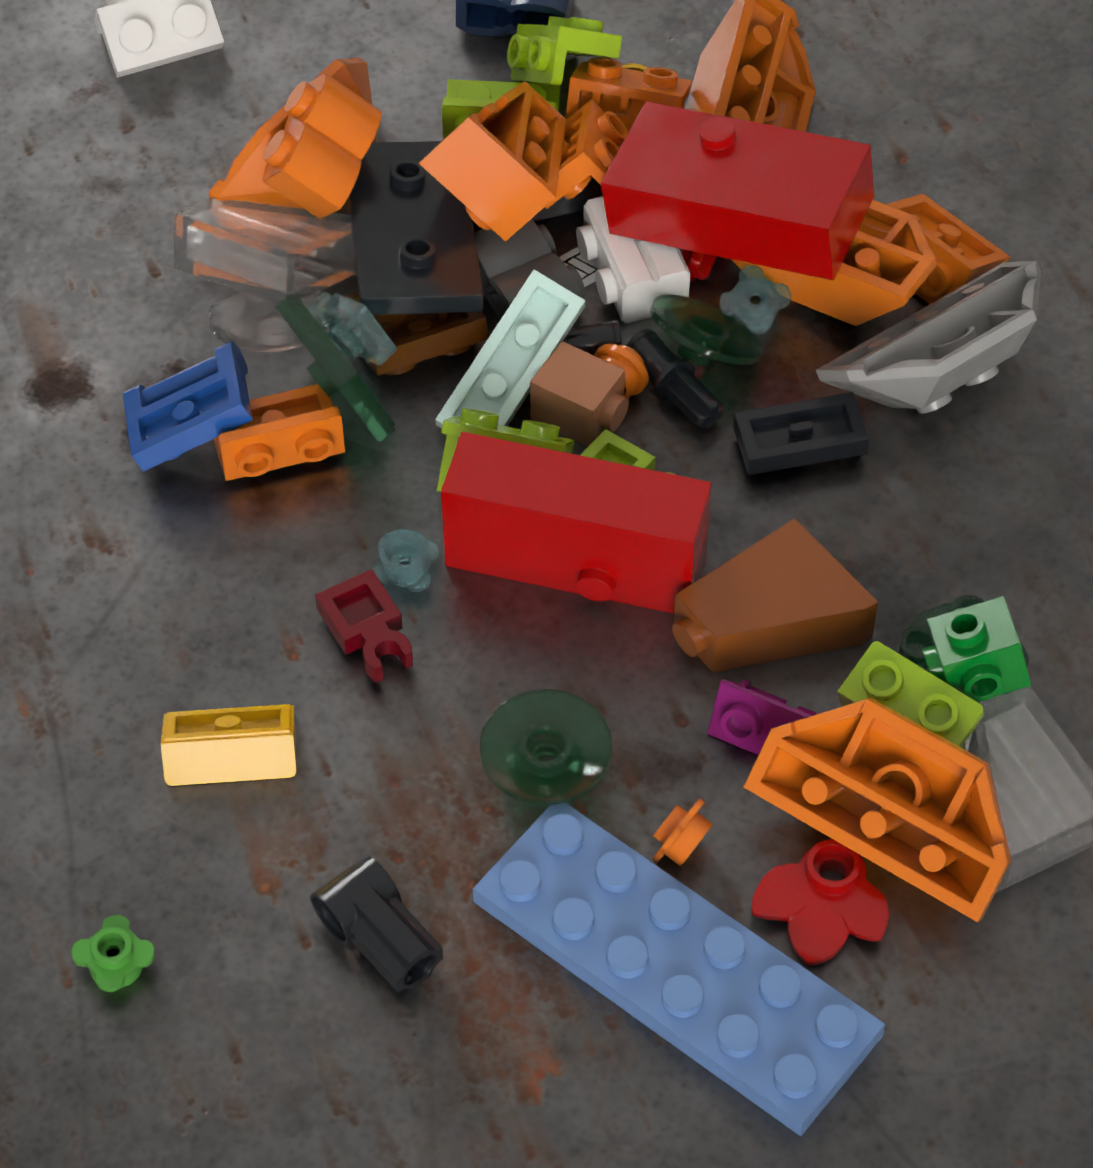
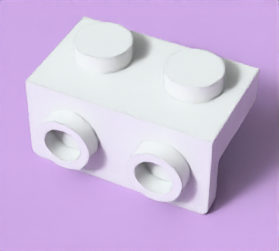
M105 0L103 2L104 7L96 9L95 26L98 34L103 36L117 78L221 49L224 45V39L210 0Z

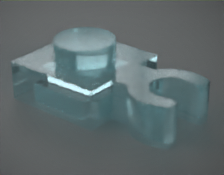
M322 292L305 308L308 314L315 316L326 326L322 331L324 335L345 356L352 360L359 356L381 366L398 350L364 304L337 293L331 296L326 292Z

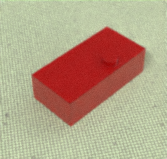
M646 101L601 181L609 234L834 281L874 199L871 144Z
M461 432L441 489L445 566L577 593L593 601L610 600L674 614L675 594L699 580L703 572L707 557L711 482Z

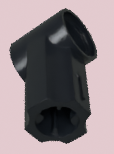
M369 855L363 856L310 896L312 906L326 929L342 944L352 942L397 992L404 989L413 990L431 976L434 968L443 959V947L401 903V896L395 883L386 870Z

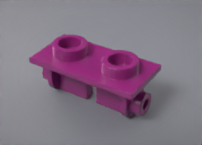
M722 679L707 734L759 755L772 728L819 713L802 706H798L797 709L786 705L787 700L753 687L752 682L746 679L740 684Z

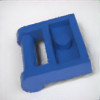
M230 341L216 348L215 356L152 386L145 388L140 384L123 392L131 456L143 472L165 461L176 459L184 452L218 437L219 434L236 430L238 427L253 420L245 375L248 374V368L235 342Z

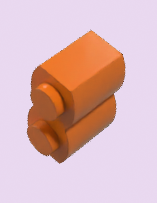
M326 73L309 83L302 81L294 88L284 107L285 112L289 114L285 128L273 136L263 154V160L267 162L263 182L319 219L340 210L346 202L359 175L361 160L373 142L382 117V111Z

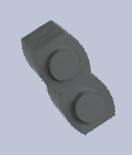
M531 219L506 242L492 229H481L474 232L483 300L490 305L498 323L533 269L581 298L585 296V288L580 274L573 265L565 266L556 255L553 238L543 224L537 226Z

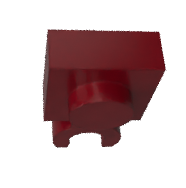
M372 569L315 594L316 608L345 655L363 648L364 668L371 680L376 683L384 680L383 666L379 659L384 655L392 654L399 657L406 669L413 666L411 642L404 634L398 632L403 629L402 614Z

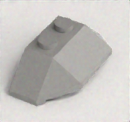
M1037 261L1003 262L816 369L819 380L891 408L917 409L920 414L945 406L952 400L950 392L964 384L972 386L991 379L999 372L998 364L1018 353L1037 321L1041 270Z

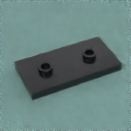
M442 141L371 143L361 160L359 175L348 197L361 315L483 311V289L473 221L468 215L465 205L418 164Z

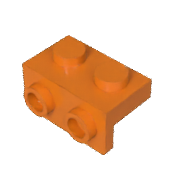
M325 382L251 399L250 406L253 420L238 427L236 430L221 433L213 439L225 481L242 477H256L271 470L304 462H318L329 456L345 453L342 417L339 408L332 404Z

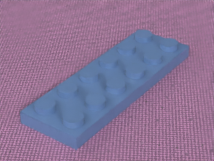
M558 797L472 889L473 902L800 1137L883 1037L885 1023Z

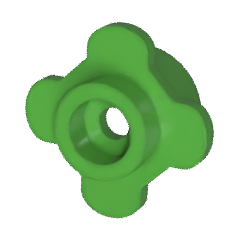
M112 915L105 918L102 928L89 939L76 941L71 952L74 963L77 966L87 967L97 986L107 992L117 991L133 983L141 974L143 967L149 966L155 957L153 944L149 940H140L130 930L129 920L121 915ZM110 949H118L120 951L115 957L107 956V952Z

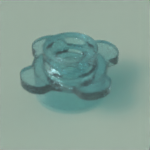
M747 266L740 271L739 282L733 290L723 293L720 297V309L724 315L733 316L741 326L748 328L751 333L760 335L771 329V323L775 320L778 310L789 305L791 293L786 285H775L765 278L761 268ZM756 295L760 297L761 302L754 305L749 299Z
M394 530L379 539V559L370 569L374 571L383 586L392 583L397 586L407 587L411 592H421L431 584V576L428 572L431 562L439 557V547L436 542L424 538L423 535L414 530ZM402 561H409V562H410L408 565H400V564H399V562H402Z

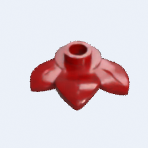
M834 839L823 840L812 846L804 853L800 863L773 867L757 886L751 906V913L755 917L788 922L787 933L792 949L807 965L824 963L834 958L844 947L849 934L868 941H881L889 918L886 898L883 893L866 880V866L860 854ZM825 871H835L843 879L831 881L820 875Z

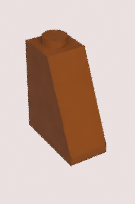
M794 518L675 594L672 631L678 645L687 655L691 657L698 656L713 673L864 644L873 638L878 601Z

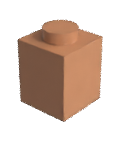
M561 341L530 381L531 420L559 426L560 434L588 447L605 429L614 432L621 425L627 413L629 400L624 397L625 370Z

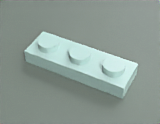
M533 269L435 419L436 425L442 429L443 420L453 416L461 417L462 409L470 408L496 413L499 415L498 425L508 426L530 392V381L560 342L565 339L585 308V300Z

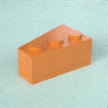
M524 81L501 96L495 103L491 102L486 105L478 114L475 115L474 113L469 116L418 164L465 205L468 215L479 227L484 230L492 229L506 242L556 197L566 118Z

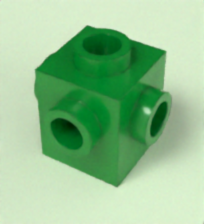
M1004 596L927 619L934 645L922 650L929 673L976 702L986 701L995 696L1031 686L1022 647Z

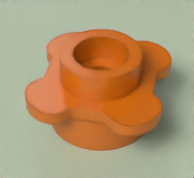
M699 798L689 812L677 804L653 835L655 839L663 844L653 857V861L658 863L665 854L681 867L713 825L712 822L698 812L705 803L702 799Z

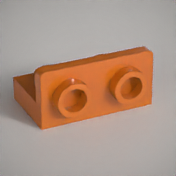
M594 57L589 59L588 62H581L570 77L565 118H569L592 99L604 112L611 111L615 113L625 124L629 132L646 101L684 108L685 101L690 94L692 81L678 78V73L668 68L649 67L644 69L643 72L622 68V63L615 59Z
M592 99L566 119L556 197L545 206L546 209L563 196L566 199H571L578 195L590 182L591 177L601 185L604 175L628 134L625 124L615 113L611 111L604 112Z
M923 193L886 204L916 216L929 248L932 249L935 255L936 267L915 292L916 295L928 304H932L1003 262H1008L1011 257Z

